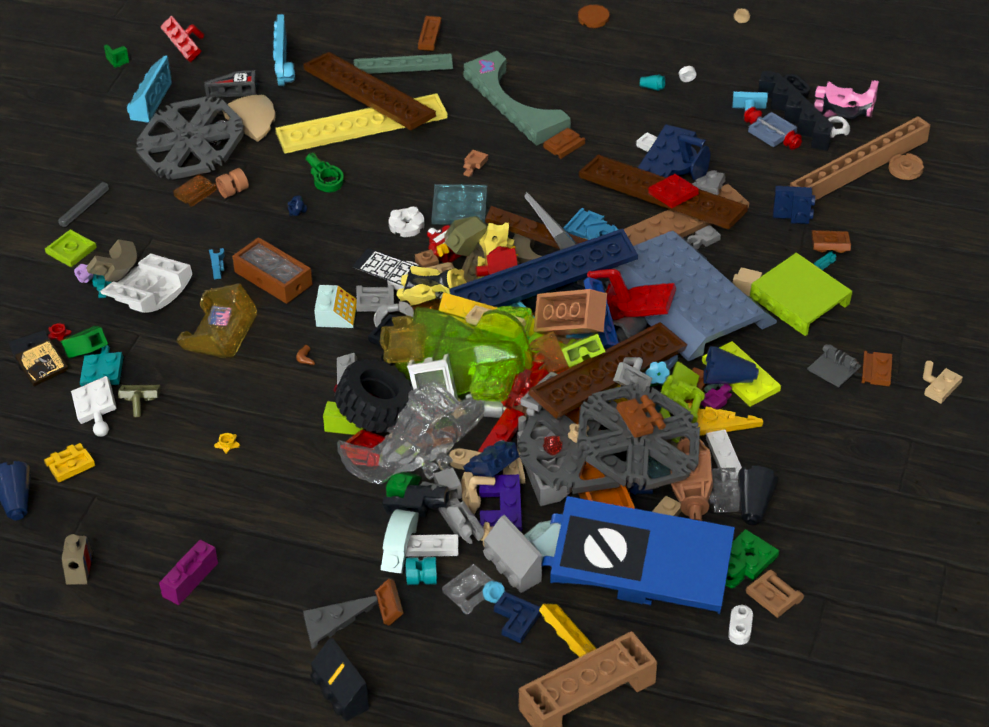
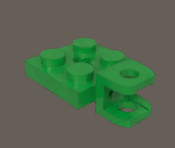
M745 529L732 542L727 577H733V580L726 579L725 585L729 588H734L744 580L745 575L754 580L779 556V550ZM748 552L753 553L754 556H752V555L746 556V553H748Z

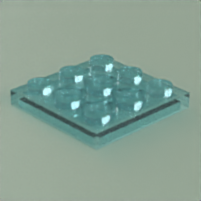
M435 184L432 224H452L454 220L474 216L485 223L487 185Z

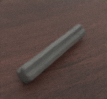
M101 182L58 219L59 225L62 227L68 226L109 190L108 184Z

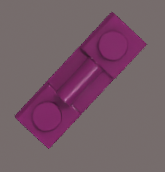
M199 540L159 582L162 597L180 605L218 564L215 547Z

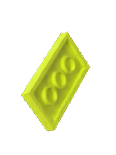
M733 341L720 347V349L756 364V368L759 369L757 380H753L752 383L728 384L750 407L781 390V385ZM707 354L702 356V362L707 365V362H705Z

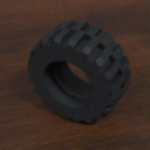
M362 359L346 367L335 391V402L337 408H340L339 411L342 416L347 417L346 420L348 422L354 423L356 427L360 429L362 427L369 432L376 431V433H382L384 431H392L404 422L414 401V391L409 379H406V375L403 372H399L397 367L390 366L384 361L379 362L377 359Z

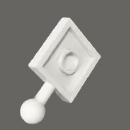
M107 376L71 391L78 421L82 424L95 419L93 432L99 437L105 436L109 431V426L103 421L102 415L117 409L111 383Z

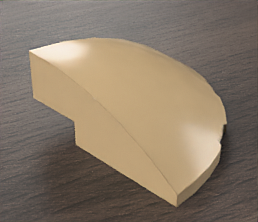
M264 95L246 96L227 104L242 119L244 134L256 141L261 140L270 131V124L276 118L273 103ZM223 111L225 119L229 120L230 117Z

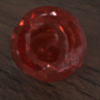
M559 435L544 437L542 446L548 454L556 455L561 451L563 441H560Z

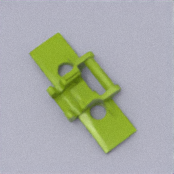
M677 361L672 375L666 378L660 393L690 411V414L694 416L690 423H696L698 420L697 413L701 401L704 400L705 393L696 387L699 375ZM693 398V403L690 409L688 408V404L684 402V400H691ZM661 407L660 413L664 419L671 417L669 411ZM680 437L673 438L672 440L678 443Z

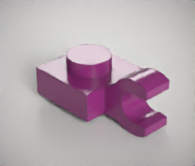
M724 384L718 391L712 388L705 394L704 400L701 401L700 405L705 408L707 406L719 410L727 404V400L732 396L729 392L732 387Z

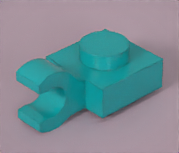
M93 274V287H97V291H99L98 298H106V295L101 294V290L112 282L106 281L103 275Z

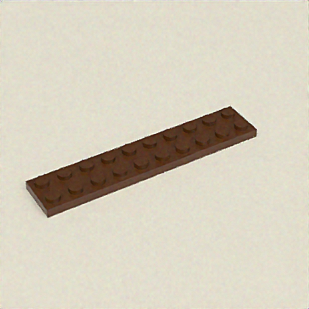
M330 52L303 64L304 70L409 130L415 129L436 117L435 110Z
M597 155L579 171V177L587 181L726 229H730L748 211V205L699 189L698 195L674 208H670L648 193V187L666 179L665 177L601 155Z
M659 322L606 349L604 353L592 358L590 357L530 388L528 394L557 419L580 407L584 401L587 402L588 397L592 396L593 393L619 386L620 384L613 380L619 362H623L625 357L642 358L643 363L640 371L643 373L650 368L652 362H664L685 351L687 344Z

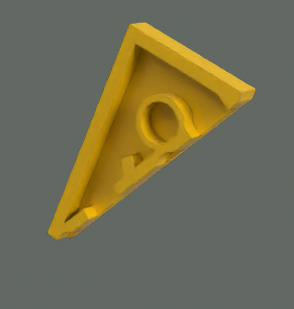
M687 403L688 408L691 409L692 403ZM707 406L705 409L699 408L697 413L700 436L720 430L729 432L762 427L763 420L748 415V418L735 416L736 412L722 409L717 410Z

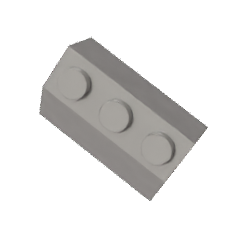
M505 515L501 516L484 539L483 552L485 557L496 565L499 573L504 574L508 578L510 585L516 587L522 593L542 581V554Z

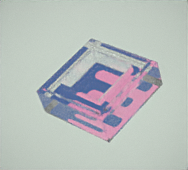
M212 306L208 323L227 326L231 315V308Z

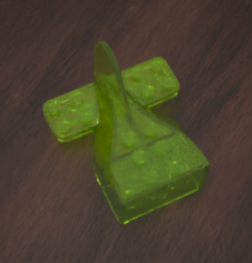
M501 306L496 310H489L483 313L478 323L473 325L467 323L466 319L438 310L416 307L395 366L411 382L407 368L410 360L414 359L415 364L423 363L424 359L432 357L433 361L442 360L444 354H448L457 395L470 391L474 400L504 401L510 394L515 375L529 372L532 367L533 354L527 338L533 320L532 311L528 307ZM516 317L525 319V327ZM443 369L416 373L421 396H449Z

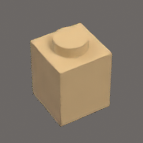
M741 267L739 273L734 275L733 284L743 293L750 296L751 284L762 276V272Z

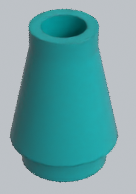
M660 74L641 77L640 87L660 91V89L665 88V77Z

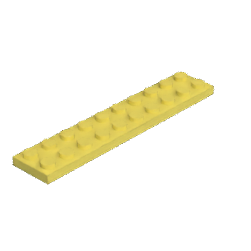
M438 94L414 98L436 111V117L428 122L447 118V112ZM372 108L278 127L276 128V134L284 153L406 127Z

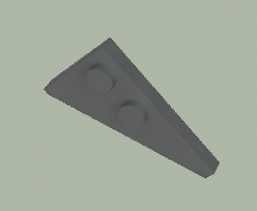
M377 596L303 611L311 648L317 647L318 642L326 636L330 638L338 630L356 620L355 617L363 611L367 613L378 604Z

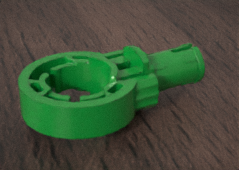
M315 153L307 155L306 161L313 167L311 174L314 176L316 188L323 192L339 190L343 185L344 175L342 170L330 165L328 162L325 165V162L320 161ZM331 176L336 178V180L325 182V184L324 180H322L325 177Z

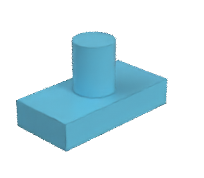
M733 93L732 108H745V111L751 107L766 109L767 93Z

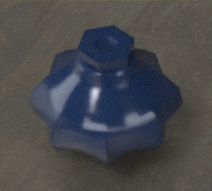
M300 195L293 196L292 200L288 202L290 216H298L307 210V205L303 203Z

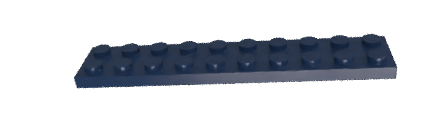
M622 228L450 288L449 292L451 295L501 308L587 277L588 271L612 269L638 259V254Z

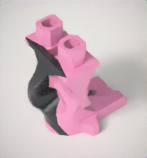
M872 81L868 91L863 94L853 92V88H839L828 82L827 87H817L815 97L823 98L824 100L816 99L814 107L822 112L825 117L835 115L849 119H855L859 116L872 117L879 81ZM855 101L857 104L851 106L849 105V102Z

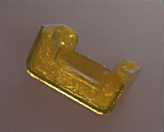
M240 283L206 290L203 293L200 306L206 314L194 335L188 331L180 333L176 341L182 349L222 358L233 357L236 354L257 314L255 304ZM214 311L230 313L226 325L210 323Z

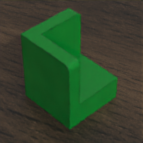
M104 45L106 58L114 68L129 62L125 46L112 50L108 45Z

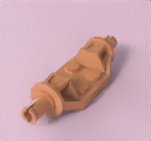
M684 436V439L677 444V449L686 455H689V439ZM700 439L697 468L695 471L691 470V474L686 480L671 483L672 490L681 504L680 509L682 513L689 516V519L702 521V515L709 510L708 501L713 488L710 449Z

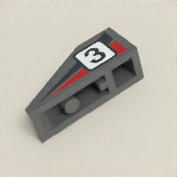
M237 71L205 82V91L208 97L256 95L257 81L255 71Z

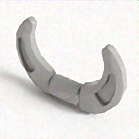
M399 301V304L388 305L386 303L381 305L374 315V324L377 327L388 312L399 310L407 316L408 324L415 318L413 308L408 303Z

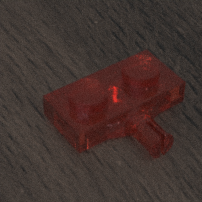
M525 368L523 372L519 373L504 407L512 410L515 404L519 405L521 398L524 396L522 394L523 390L527 391L533 381L530 379L531 370Z

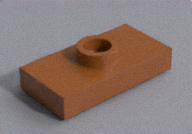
M392 579L385 581L375 591L383 622L389 626L403 614L395 581Z

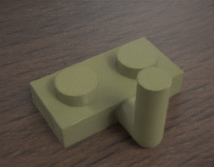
M122 385L118 390V396L127 401H132L133 416L140 417V398L154 400L158 398L161 389L160 385Z

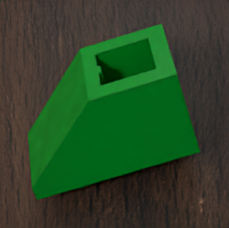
M98 326L90 327L61 340L67 358L90 353L108 345L102 328Z

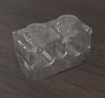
M712 468L713 488L709 502L713 504L714 512H739L740 492L736 468Z

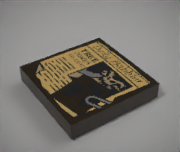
M50 339L15 355L16 360L33 386L41 384L68 370V366Z

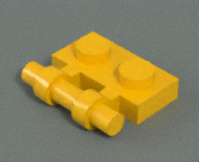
M81 443L69 445L66 450L59 453L54 452L50 454V457L44 459L46 466H49L58 483L95 466L93 458L83 448Z

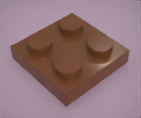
M812 230L813 250L818 252L835 250L838 253L850 251L851 242L848 231Z

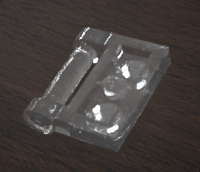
M473 564L444 585L442 591L465 614H469L473 611V607L485 599L483 590L469 601L465 598L482 585L485 586L486 583L494 580Z

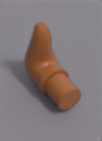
M304 345L298 351L296 359L299 363L314 365L315 362L306 357L310 351L308 345Z

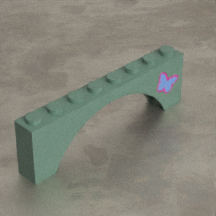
M498 51L464 64L463 75L474 88L478 89L493 106L497 107L536 146L544 143L564 129H570V117L561 109L545 110L529 107L513 100L502 90L499 82L506 73V58Z

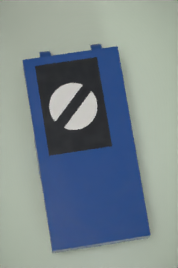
M569 496L566 497L563 515L552 514L550 524L558 523L561 526L554 557L544 556L542 560V567L545 565L552 567L550 583L601 586L618 590L617 599L651 605L652 601L645 600V598L717 611V614H720L735 527Z

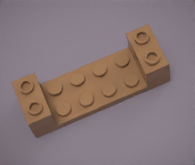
M631 631L520 687L519 710L532 727H562V715L626 682H629L636 692L656 683L657 661Z

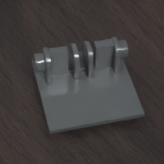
M826 344L823 347L825 353L812 363L807 370L839 388L861 368V365H859L856 358L847 355L845 352L842 354V350L837 351V348L833 347V345Z

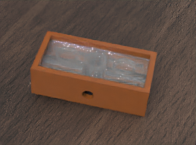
M259 237L233 255L235 273L286 304L312 285L311 268Z

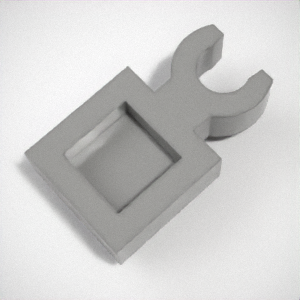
M708 225L696 231L695 235L689 236L687 241L690 244L693 243V246L699 249L702 244L707 247L719 241L721 234Z

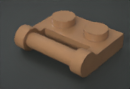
M772 569L746 589V593L777 618L793 605L799 604L804 597V594L799 590L795 591L778 578L777 573Z

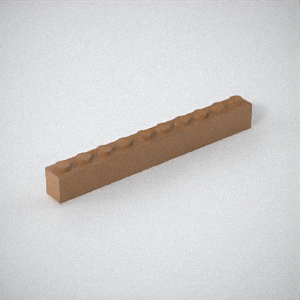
M916 117L791 182L790 187H812V195H815V200L889 162L893 156L901 153L904 154L927 142L930 124L920 117Z

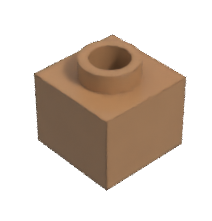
M432 249L415 254V263L420 267L426 268L439 265V260L433 254Z

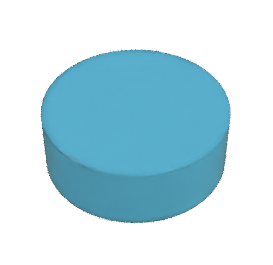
M489 581L483 588V597L488 602L496 603L505 592L504 586L499 582Z

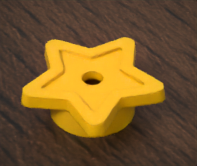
M231 433L220 434L219 442L214 444L215 448L223 449L225 454L232 448L240 447V444L236 442L237 435Z

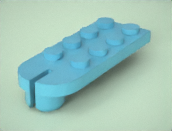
M283 14L277 15V21H274L275 41L273 57L276 62L275 74H277L278 86H285L286 82H293L295 80L294 64L286 62L287 39Z

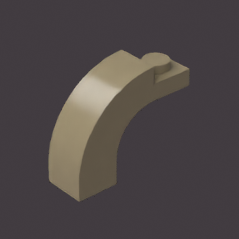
M118 239L109 250L111 258L94 256L86 267L88 273L103 275L105 280L109 282L119 281L126 276L136 262L137 252L133 242Z

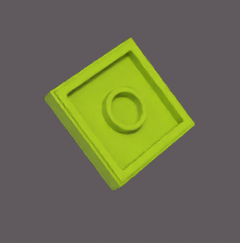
M70 229L46 247L45 252L72 267L95 250L97 246L95 242Z

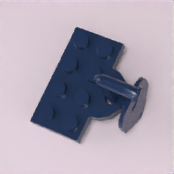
M666 124L638 168L665 178L673 174L682 175L689 172L692 179L696 181V179L702 178L708 172L711 153L709 147L705 145L706 139L697 138L696 132ZM692 144L700 147L698 154L691 146Z

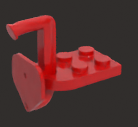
M616 269L588 271L587 277L610 279L611 283H609L606 293L612 320L624 317L668 314L677 289L675 283L638 286L628 290L621 273Z

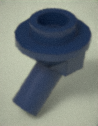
M626 481L625 486L628 493H633L634 495L653 494V488L645 490V486H643L639 490L637 483H632L631 488H628V481Z

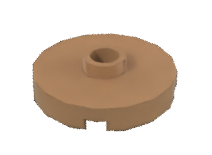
M901 153L889 160L888 169L897 178L911 180L921 176L924 166L923 161L916 155L909 153L902 155Z

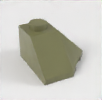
M476 216L454 220L444 235L445 244L456 254L469 257L485 234L488 226Z

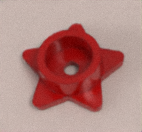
M61 323L54 324L48 328L50 331L48 339L50 340L57 339L61 342L65 336L71 334V330L65 329V325Z

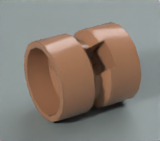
M237 168L230 171L229 175L223 174L217 177L216 185L221 195L227 198L234 195L235 192L239 193L247 189L248 181L244 172Z

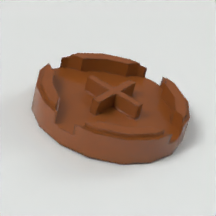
M599 5L584 6L578 12V21L582 25L583 23L586 24L589 28L602 27L609 21V11Z

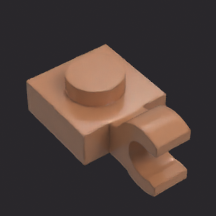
M472 150L465 158L463 168H466V171L463 175L472 176L475 168L480 169L488 161V154Z

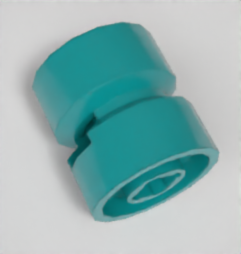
M418 557L406 558L407 585H419L421 581L424 584H437L436 557H424L423 560H419Z

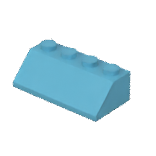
M163 56L145 74L143 82L140 83L139 89L134 93L132 101L127 106L130 120L150 122L172 83L168 56Z

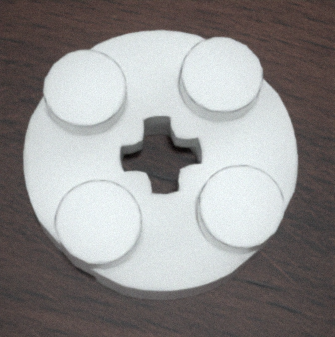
M416 207L393 210L390 213L389 228L394 234L397 232L402 237H411L419 234L420 229L424 228V216Z

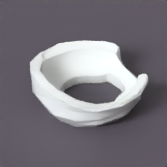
M839 116L828 118L831 123H843L842 129H835L833 127L832 137L836 134L848 135L850 126L844 118Z

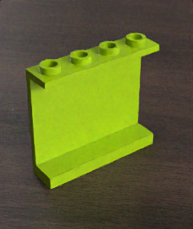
M797 252L751 284L750 297L754 301L760 303L768 311H771L804 336L808 335L810 323L838 303L844 308L847 307L852 296V290Z

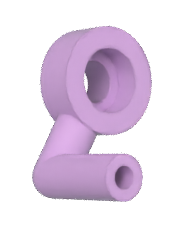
M80 264L74 270L76 277L81 283H87L93 278V274L88 273L86 269L88 265Z

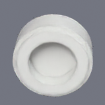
M692 66L683 67L679 71L681 81L690 82L696 77L695 69Z

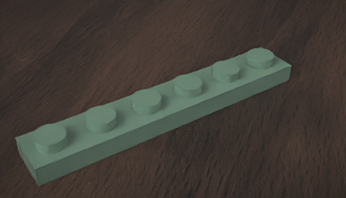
M452 54L354 59V66L368 74L453 69Z

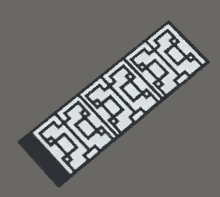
M367 248L353 264L352 268L403 286L401 284L402 275L408 274L410 267L420 266ZM435 292L436 298L441 300L443 292Z

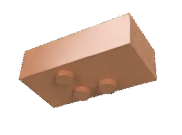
M585 289L537 294L534 332L549 336L604 332L607 293Z

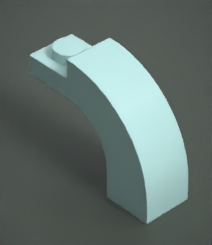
M398 509L393 512L384 538L381 570L403 574L407 545L411 534L416 533L419 513Z

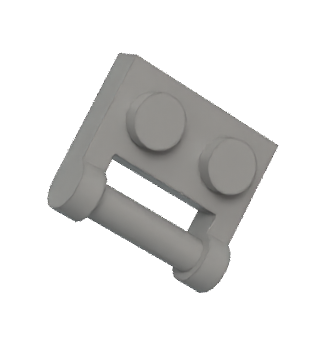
M356 285L357 311H377L381 305L386 303L388 305L394 304L393 285H388V287H362V285Z

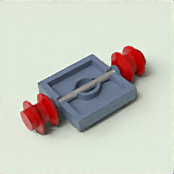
M755 107L745 111L744 120L751 124L748 132L772 147L784 141V145L789 146L791 150L801 145L802 137L800 134L796 135L797 127L773 112L762 118V112L760 110L756 111Z

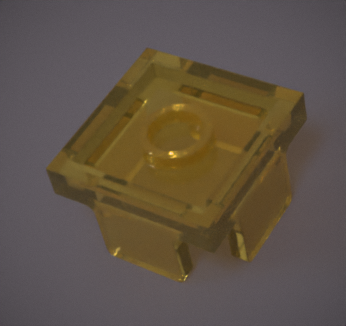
M398 316L392 318L394 326L381 327L380 344L384 349L383 359L385 362L397 363L409 362L413 359L414 361L423 360L427 329L425 323L415 324L411 316Z

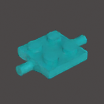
M106 345L102 347L101 354L85 355L80 378L81 387L105 376L108 377L111 385H118L123 364L122 352L109 353L110 347Z

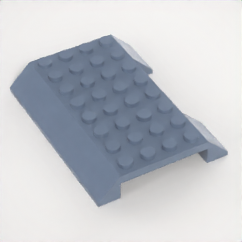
M674 231L634 245L633 247L638 254V259L612 268L621 273L628 290L644 285L675 283L677 289L668 314L643 317L650 326L661 322L683 340L687 347L680 354L687 361L702 356L705 343L749 324L755 323L761 329L777 323L774 317L756 301L738 289L712 266L703 254Z

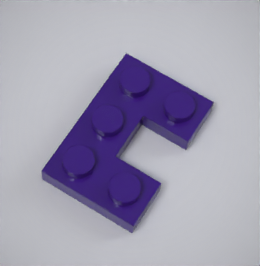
M519 474L493 476L495 477L494 485H479L480 497H500V510L480 511L481 526L484 527V523L488 522L490 526L494 527L500 517L505 515L521 532Z

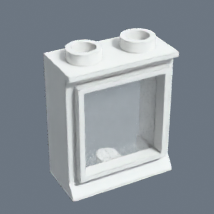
M444 354L442 360L433 361L432 357L424 359L423 363L415 364L414 359L409 361L407 368L412 382L417 410L431 411L437 407L446 409L456 405L458 395L448 354Z

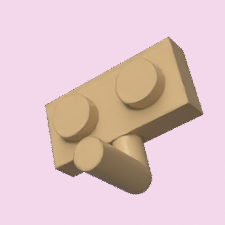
M926 361L923 379L931 384L925 389L924 395L942 403L962 382L963 377L946 368L936 378L931 375L933 362Z
M464 472L460 482L462 500L474 515L481 504L480 496L477 495L476 491L477 484L494 485L495 477L473 476L472 472Z

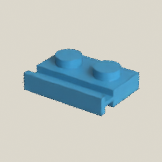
M581 208L566 224L564 230L572 235L585 238L584 234L593 221L604 220V216L592 211L586 212L584 208Z

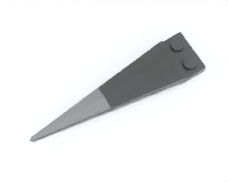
M526 192V200L546 225L560 250L578 244ZM588 277L578 280L577 283L585 287L584 280ZM597 279L602 281L604 292L606 293L607 287L611 283L610 279Z

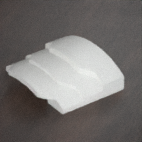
M149 254L138 262L139 266L134 267L123 279L118 282L113 281L102 289L101 294L113 297L116 301L129 304L130 309L140 312H153L168 305L182 292L192 276V270L188 264Z

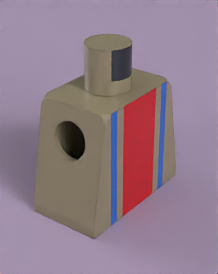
M71 534L65 538L62 564L66 585L88 584L93 553L86 536Z

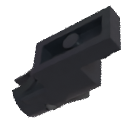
M422 482L420 485H408L404 498L399 496L384 497L382 504L386 513L390 515L398 509L419 513L418 517H426L428 508H447L450 503L451 493L447 486Z

